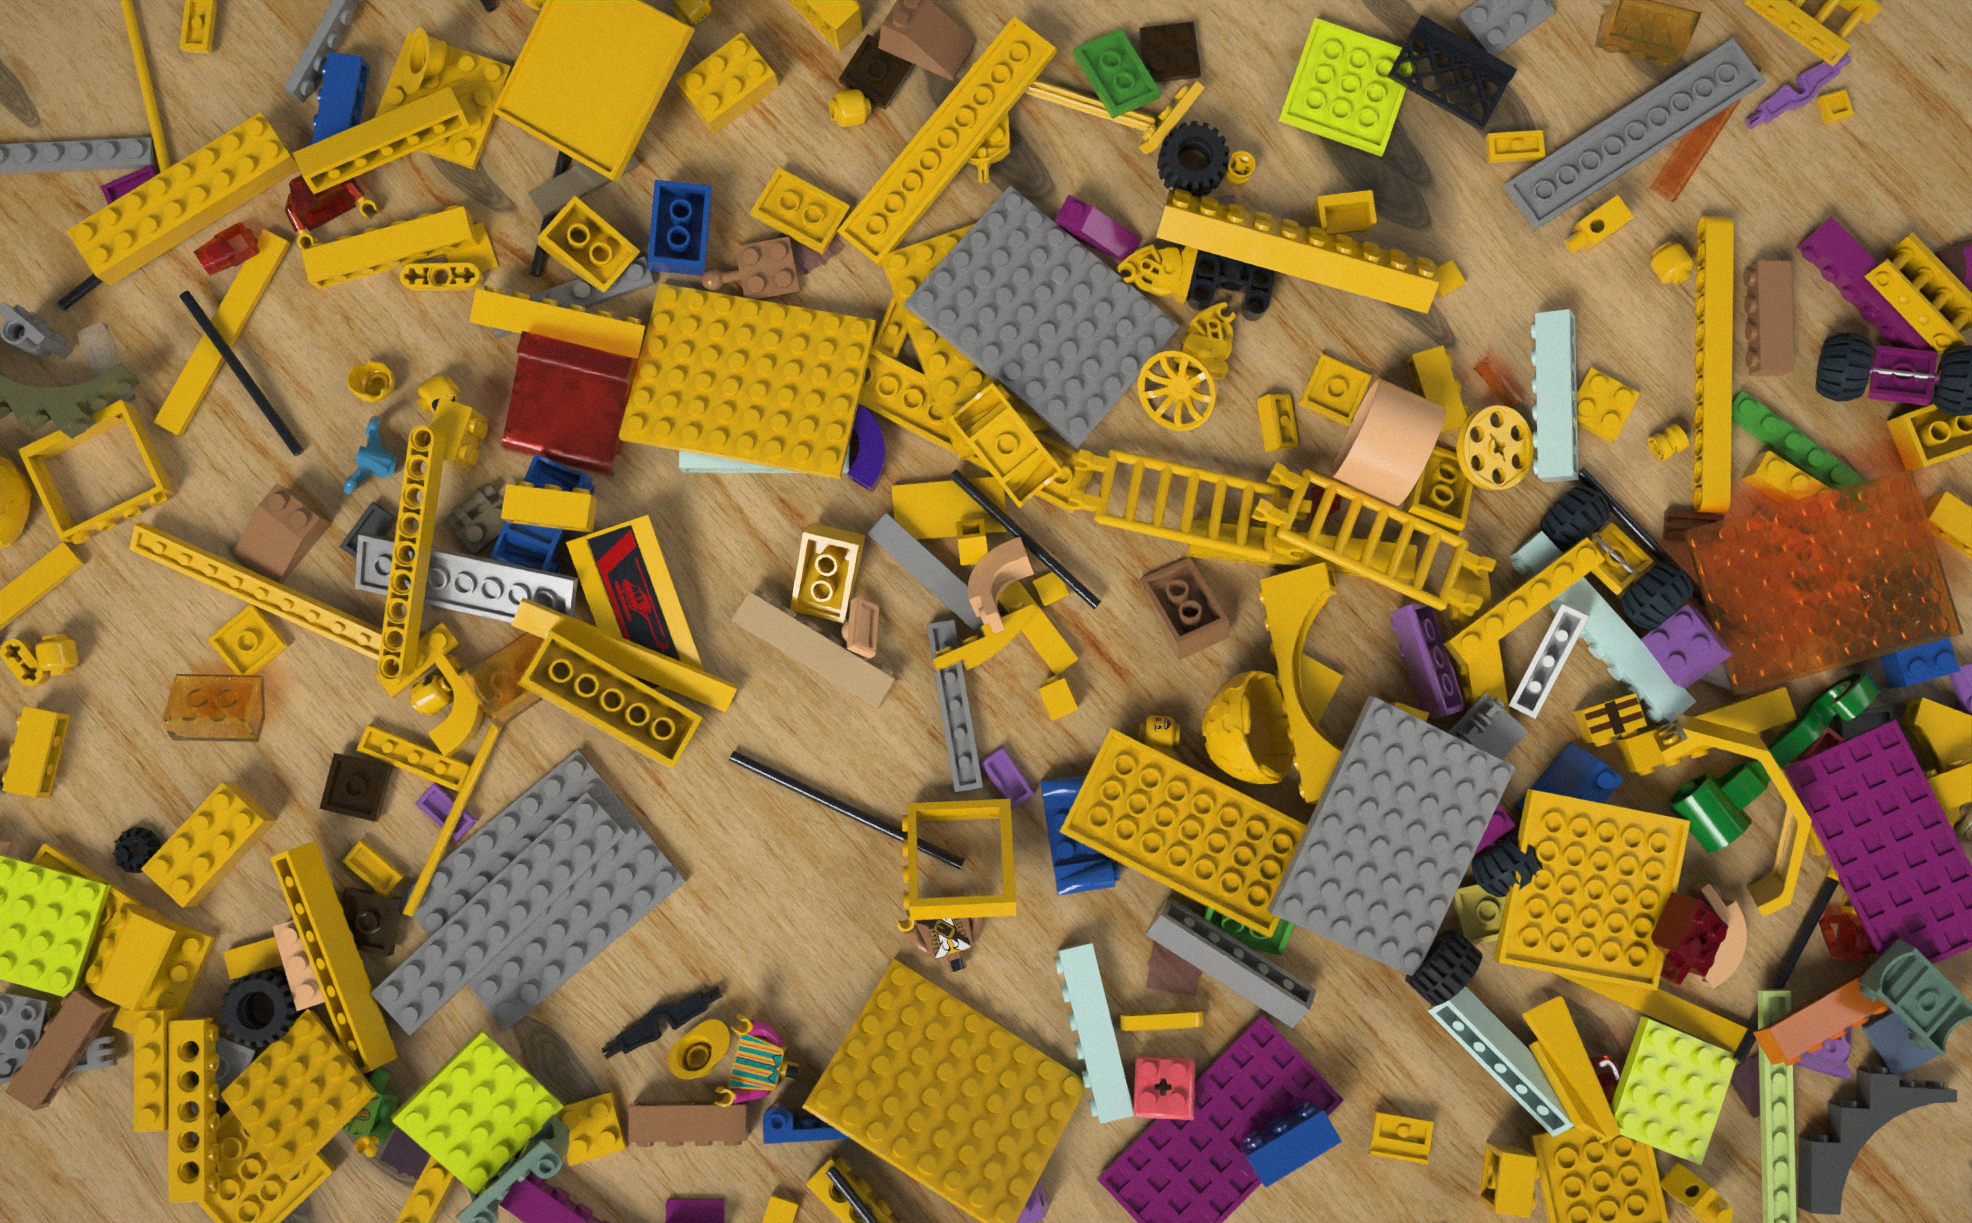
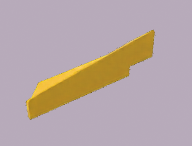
M1555 997L1523 1013V1018L1539 1039L1529 1045L1574 1127L1582 1132L1592 1131L1601 1144L1620 1135L1619 1127L1563 997Z

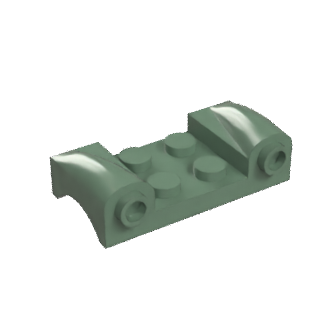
M1898 939L1883 952L1858 981V984L1861 986L1859 992L1872 1002H1875L1877 999L1883 1002L1909 1027L1907 1031L1911 1036L1908 1039L1921 1050L1927 1047L1941 1057L1946 1053V1043L1951 1032L1961 1023L1972 1019V1004L1915 947L1901 939Z
M553 1114L542 1125V1129L533 1138L530 1137L526 1141L525 1146L515 1156L509 1158L492 1179H488L485 1182L483 1188L477 1194L469 1189L472 1203L460 1212L456 1218L461 1223H497L499 1217L498 1206L501 1199L511 1189L510 1185L516 1180L521 1182L531 1171L542 1179L553 1177L558 1173L567 1157L570 1129Z

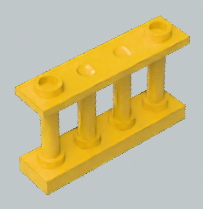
M1746 0L1744 2L1748 7L1831 66H1834L1851 47L1844 40L1861 20L1868 24L1883 7L1875 0H1827L1812 18L1799 9L1806 0H1792L1791 2L1788 0ZM1839 4L1852 14L1837 33L1834 34L1822 24Z
M1911 232L1887 251L1894 259L1893 262L1886 259L1864 277L1942 357L1945 351L1962 346L1967 341L1959 331L1962 329L1965 332L1972 327V293ZM1902 268H1903V269L1910 275V277L1913 279L1912 282H1910V281L1900 272V270H1901ZM1921 288L1933 299L1931 303L1921 294ZM1940 309L1953 320L1951 323L1939 312Z

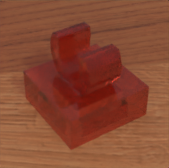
M1318 485L1310 488L1313 493L1310 495L1312 499L1310 514L1313 519L1325 492V489ZM1335 495L1328 515L1340 510V495Z

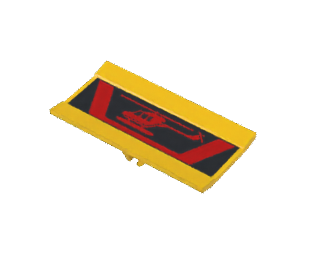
M649 514L566 542L597 628L705 671ZM622 671L627 675L633 677L634 679L640 681L641 683L647 685L648 687L654 689L657 692L666 689L662 686H659L657 684L639 678L635 675Z

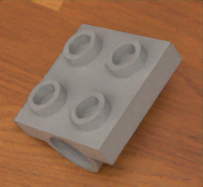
M5 302L0 304V315L5 318L1 325L0 333L6 342L41 358L48 357L54 353L66 359L73 350L64 344L67 339L56 330H50L46 327V322L37 314L28 312L18 304L15 307Z

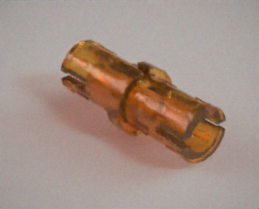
M1488 357L1473 368L1487 383L1490 393L1494 392L1505 406L1514 408L1523 400L1508 383L1507 380L1509 378L1506 375L1502 376Z

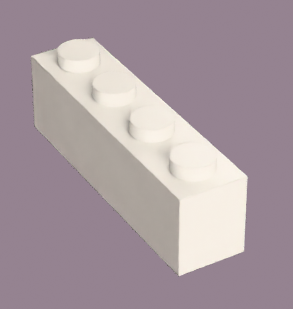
M1565 602L1561 604L1509 704L1510 707L1536 719L1590 614Z

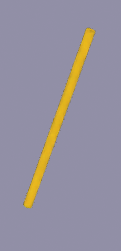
M120 0L160 172H163L171 167L134 5L132 0Z
M513 675L403 910L405 915L414 917L521 688L517 684L519 676Z

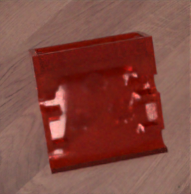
M522 331L516 351L519 357L503 434V449L534 457L536 453L558 464L614 477L613 462L615 456L620 455L623 441L619 438V433L638 367L637 363L630 357Z

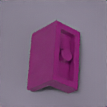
M668 1199L666 1201V1223L725 1222L724 1199Z

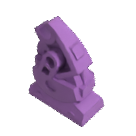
M1851 1027L1845 1028L1847 1033L1835 1040H1830V1038L1824 1040L1825 1046L1812 1053L1806 1051L1800 1054L1803 1059L1795 1063V1065L1835 1078L1850 1079L1851 1069L1846 1064V1061L1851 1051Z

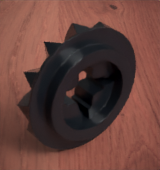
M134 827L121 832L122 835L114 841L116 845L115 851L112 854L117 860L116 865L122 867L125 872L143 873L141 868L161 846L158 837L151 830ZM139 842L138 849L146 855H135L132 857L133 852L127 847L136 846Z

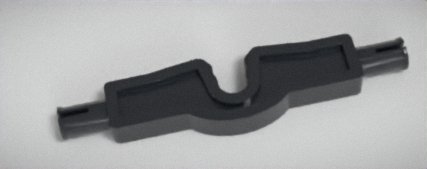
M716 986L704 994L698 991L676 1004L666 1003L653 1008L644 1016L641 1023L616 1036L617 1041L602 1048L603 1054L614 1048V1050L604 1055L605 1058L609 1059L621 1051L627 1054L640 1046L661 1038L662 1033L658 1025V1019L661 1017L668 1021L672 1029L680 1028L692 1018L705 1012L709 1008L708 1004L722 998V992L711 997V995L719 992L720 988Z

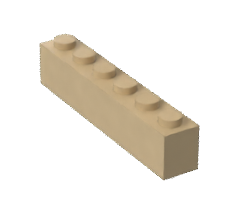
M758 591L756 595L751 592L747 593L731 619L732 622L879 710L896 682L891 677L893 671L880 663L877 667H874L867 662L869 658L844 649L845 643L830 634L829 638H826L819 634L821 628L806 620L803 624L794 619L797 614L782 605L780 610L770 604L773 599Z

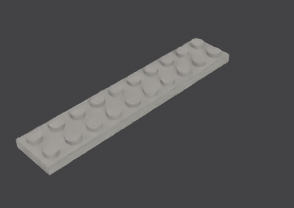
M1732 38L1513 178L1503 188L1535 232L1755 91L1766 81L1734 38Z
M586 792L375 988L371 994L409 1036L413 1035L628 833L590 792Z

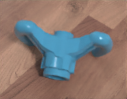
M372 416L366 429L367 446L366 448L360 446L354 461L360 463L359 467L353 475L347 478L343 488L344 493L347 495H351L356 485L371 475L391 478L399 457L395 456L394 452L384 449L377 432L381 423V419L378 416Z

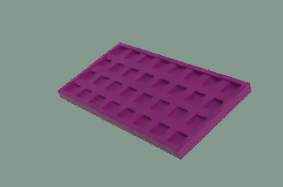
M1895 719L1884 722L1782 768L1793 791L1811 818V826L1878 957L1898 939L1915 947L1931 964L1972 948V866Z
M1260 1014L1195 1079L1194 1119H1155L1097 1177V1180L1138 1223H1223L1261 1184L1238 1146L1243 1143V1137L1252 1131L1257 1130L1261 1132L1269 1127L1267 1125L1268 1122L1277 1116L1282 1115L1286 1117L1294 1112L1292 1108L1302 1101L1307 1100L1311 1102L1313 1100L1329 1116L1344 1099Z

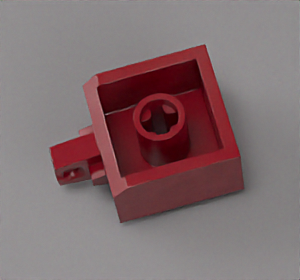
M1671 892L1651 935L1653 944L1666 956L1660 974L1665 981L1681 985L1688 973L1706 977L1709 969L1715 962V955L1721 942L1726 938L1729 926L1702 900Z

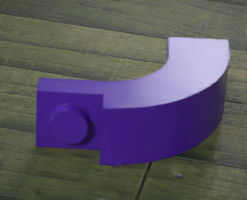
M858 403L852 431L859 439V452L847 476L853 482L873 493L884 472L886 447L877 421L866 408Z

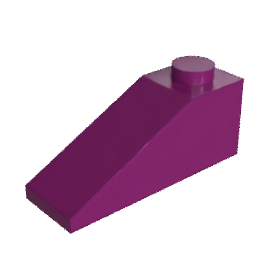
M1069 194L1055 222L1074 239L1122 262L1134 253L1141 240L1095 207Z

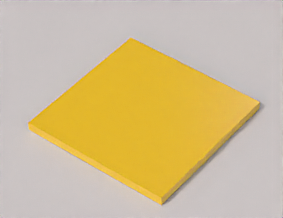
M546 0L492 111L618 183L695 29L641 0Z

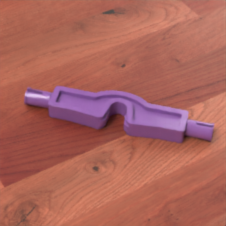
M1845 53L1834 66L1823 61L1818 66L1802 73L1796 78V84L1801 94H1798L1789 85H1784L1772 97L1755 109L1757 113L1745 119V125L1751 123L1748 128L1753 129L1763 121L1766 124L1771 122L1787 110H1796L1805 106L1817 95L1823 85L1840 74V68L1851 62L1850 56L1846 58L1848 54Z

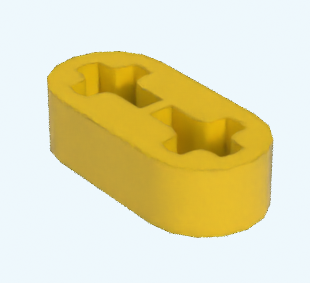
M9 639L2 644L0 656L19 682L26 686L39 687L48 681L49 671H42L38 668L36 651L28 642L19 639ZM14 647L21 648L18 651V654L21 658L12 657V655L15 653L13 649ZM29 668L38 670L35 673L36 679L29 678L32 674Z

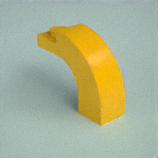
M441 653L433 661L453 689L454 704L449 716L441 724L429 731L428 734L443 756L452 757L467 746L477 734L485 714V693L476 671L467 669L462 673L464 666L455 655L451 657L448 654Z

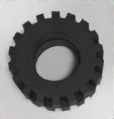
M1191 121L1190 126H1187L1186 122L1179 125V129L1174 127L1170 130L1169 136L1166 135L1163 140L1157 161V169H1160L1159 178L1160 180L1165 179L1164 186L1167 189L1170 187L1173 188V191L1184 189L1189 191L1194 197L1201 198L1202 193L1207 196L1212 192L1213 188L1216 189L1220 185L1229 164L1230 157H1228L1230 151L1229 146H1224L1226 142L1223 135L1218 137L1219 130L1214 127L1210 130L1208 123L1203 122V125L1199 126L1198 121ZM1185 150L1199 151L1206 157L1208 167L1200 171L1188 170L1179 162L1177 155Z
M1452 928L1434 938L1422 965L1412 976L1406 974L1405 981L1432 1006H1439L1456 996L1469 983L1477 972L1483 955L1459 931Z
M275 970L260 971L242 976L238 979V982L232 983L228 987L231 992L224 993L222 1000L226 1001V1004L220 1006V1012L225 1013V1018H221L222 1025L227 1024L229 1027L225 1030L228 1035L235 1034L234 1041L237 1043L245 1042V1046L248 1047L256 1045L257 1047H263L275 1043L279 1040V1036L283 1037L289 1032L287 1028L293 1026L295 1020L305 1012V1010L296 1011L286 973L282 971L275 973ZM259 991L267 994L274 1003V1016L268 1025L258 1021L252 1011L254 997Z

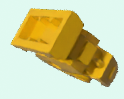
M1149 245L1134 251V253L1128 256L1117 267L1118 274L1123 270L1131 272L1130 277L1123 278L1124 283L1132 284L1135 282L1141 290L1160 297L1173 296L1177 303L1184 305L1198 249L1186 246L1181 251L1172 246L1158 249L1154 245Z
M1226 302L1200 311L1190 322L1188 333L1183 337L1181 347H1183L1181 351L1192 354L1201 360L1210 371L1213 379L1224 381L1228 372L1226 361L1232 350L1233 330L1230 324L1236 316L1234 312L1229 317L1221 315L1220 312L1227 309L1228 305ZM1222 330L1225 332V338H1223ZM1173 357L1171 367L1174 370L1179 371L1182 358ZM1189 361L1187 369L1193 370L1197 375L1202 373L1195 364Z

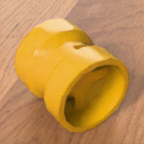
M1237 151L1230 156L1224 175L1227 182L1231 185L1243 186L1250 180L1256 165L1255 159L1250 153Z
M1673 424L1667 427L1664 433H1657L1648 438V446L1654 457L1663 462L1672 457V453L1675 451L1681 452L1688 448L1689 441L1682 428Z

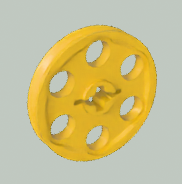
M1500 405L1480 408L1470 414L1460 428L1456 447L1457 458L1464 475L1477 487L1486 490L1508 489L1518 484L1525 477L1531 466L1534 453L1531 430L1525 419L1512 408ZM1493 412L1497 414L1499 419L1496 427H1493L1490 422V416ZM1513 426H1516L1519 430V437L1516 441L1511 437ZM1473 427L1479 432V438L1476 442L1470 437ZM1514 454H1517L1520 458V464L1517 469L1512 465ZM1474 455L1480 460V466L1477 470H1474L1471 465ZM1494 469H1498L1500 472V480L1497 484L1492 479Z

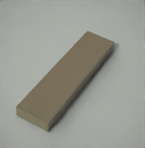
M634 153L622 175L640 166ZM581 163L529 191L528 194L544 219L564 208L574 196L580 199L613 180Z

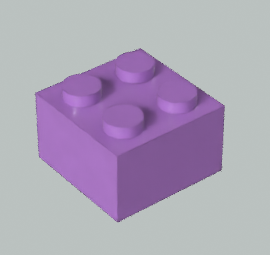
M1688 604L1641 639L1672 682L1685 689L1733 655L1701 612Z

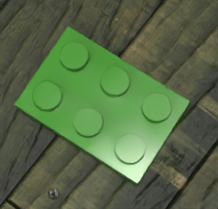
M1122 29L1113 31L1073 49L1072 55L1112 119L1160 99V89Z

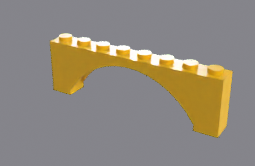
M1325 562L1261 579V588L1259 589V597L1262 604L1265 605L1267 613L1264 616L1265 626L1271 632L1272 637L1270 651L1273 658L1276 659L1278 666L1276 679L1278 685L1282 687L1284 695L1281 699L1284 713L1288 714L1290 724L1287 726V733L1290 741L1294 743L1296 752L1293 754V762L1295 768L1299 770L1301 777L1299 791L1302 798H1305L1306 803L1314 804L1319 802L1343 751L1341 747L1324 733L1311 715L1302 691L1300 677L1301 656L1307 633L1323 605L1332 595L1339 594L1333 566Z
M1923 697L1908 699L1900 725L1906 727L1915 739L1923 754L1928 770L1936 769L1937 773L1948 769L1946 764L1964 758L1965 762H1972L1971 715ZM1960 806L1943 811L1952 829L1959 820ZM1844 893L1839 911L1858 918L1846 893Z

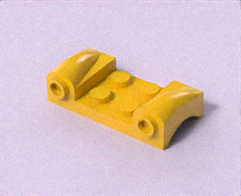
M992 382L947 419L1020 508L1038 491L1063 473L1059 467L1063 462L1053 450L1050 453L1047 452L1008 403L1007 399L1010 396L1002 385L998 384L995 386Z

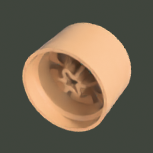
M1377 378L1365 395L1337 453L1331 477L1395 506L1401 505L1416 484L1433 451L1443 426L1446 408L1381 378Z

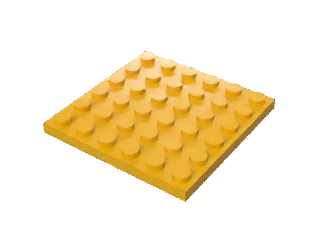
M1527 789L1518 834L1520 843L1518 848L1526 855L1528 844L1535 847L1536 858L1542 863V869L1539 867L1536 875H1532L1531 882L1519 890L1520 885L1514 883L1513 887H1509L1510 891L1506 895L1494 961L1502 964L1657 991L1664 954L1653 944L1651 935L1671 892L1677 893L1690 821ZM1516 871L1515 878L1520 883L1521 876Z

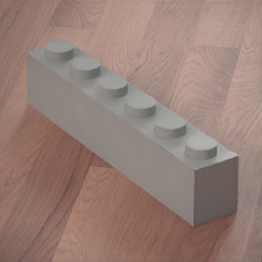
M1168 897L1154 915L1145 935L1291 1028H1294L1310 1010L1317 991L1316 989L1171 897Z

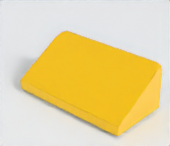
M1268 394L1258 398L1257 406L1265 452L1299 448L1291 394Z

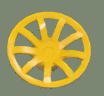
M1165 350L1149 358L1143 365L1138 378V394L1144 410L1155 422L1171 430L1187 431L1199 427L1210 417L1216 405V385L1213 376L1201 360L1185 351ZM1167 357L1182 358L1179 371L1174 370L1170 366ZM1160 360V364L1168 376L1156 374L1150 368ZM1189 361L1195 364L1202 373L1197 375L1193 370L1187 369ZM1146 377L1165 386L1145 391ZM1204 379L1208 382L1210 395L1198 391L1200 382ZM1167 394L1168 398L1155 412L1148 398ZM1194 398L1202 402H1209L1203 415L1196 409ZM1175 402L1174 422L1161 417L1167 408ZM1186 404L1189 413L1195 421L1183 424L1182 412Z

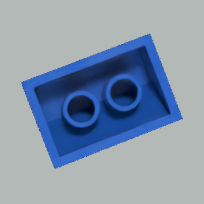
M1570 742L1530 789L1605 803L1624 779L1602 760ZM1526 794L1515 806L1522 813Z

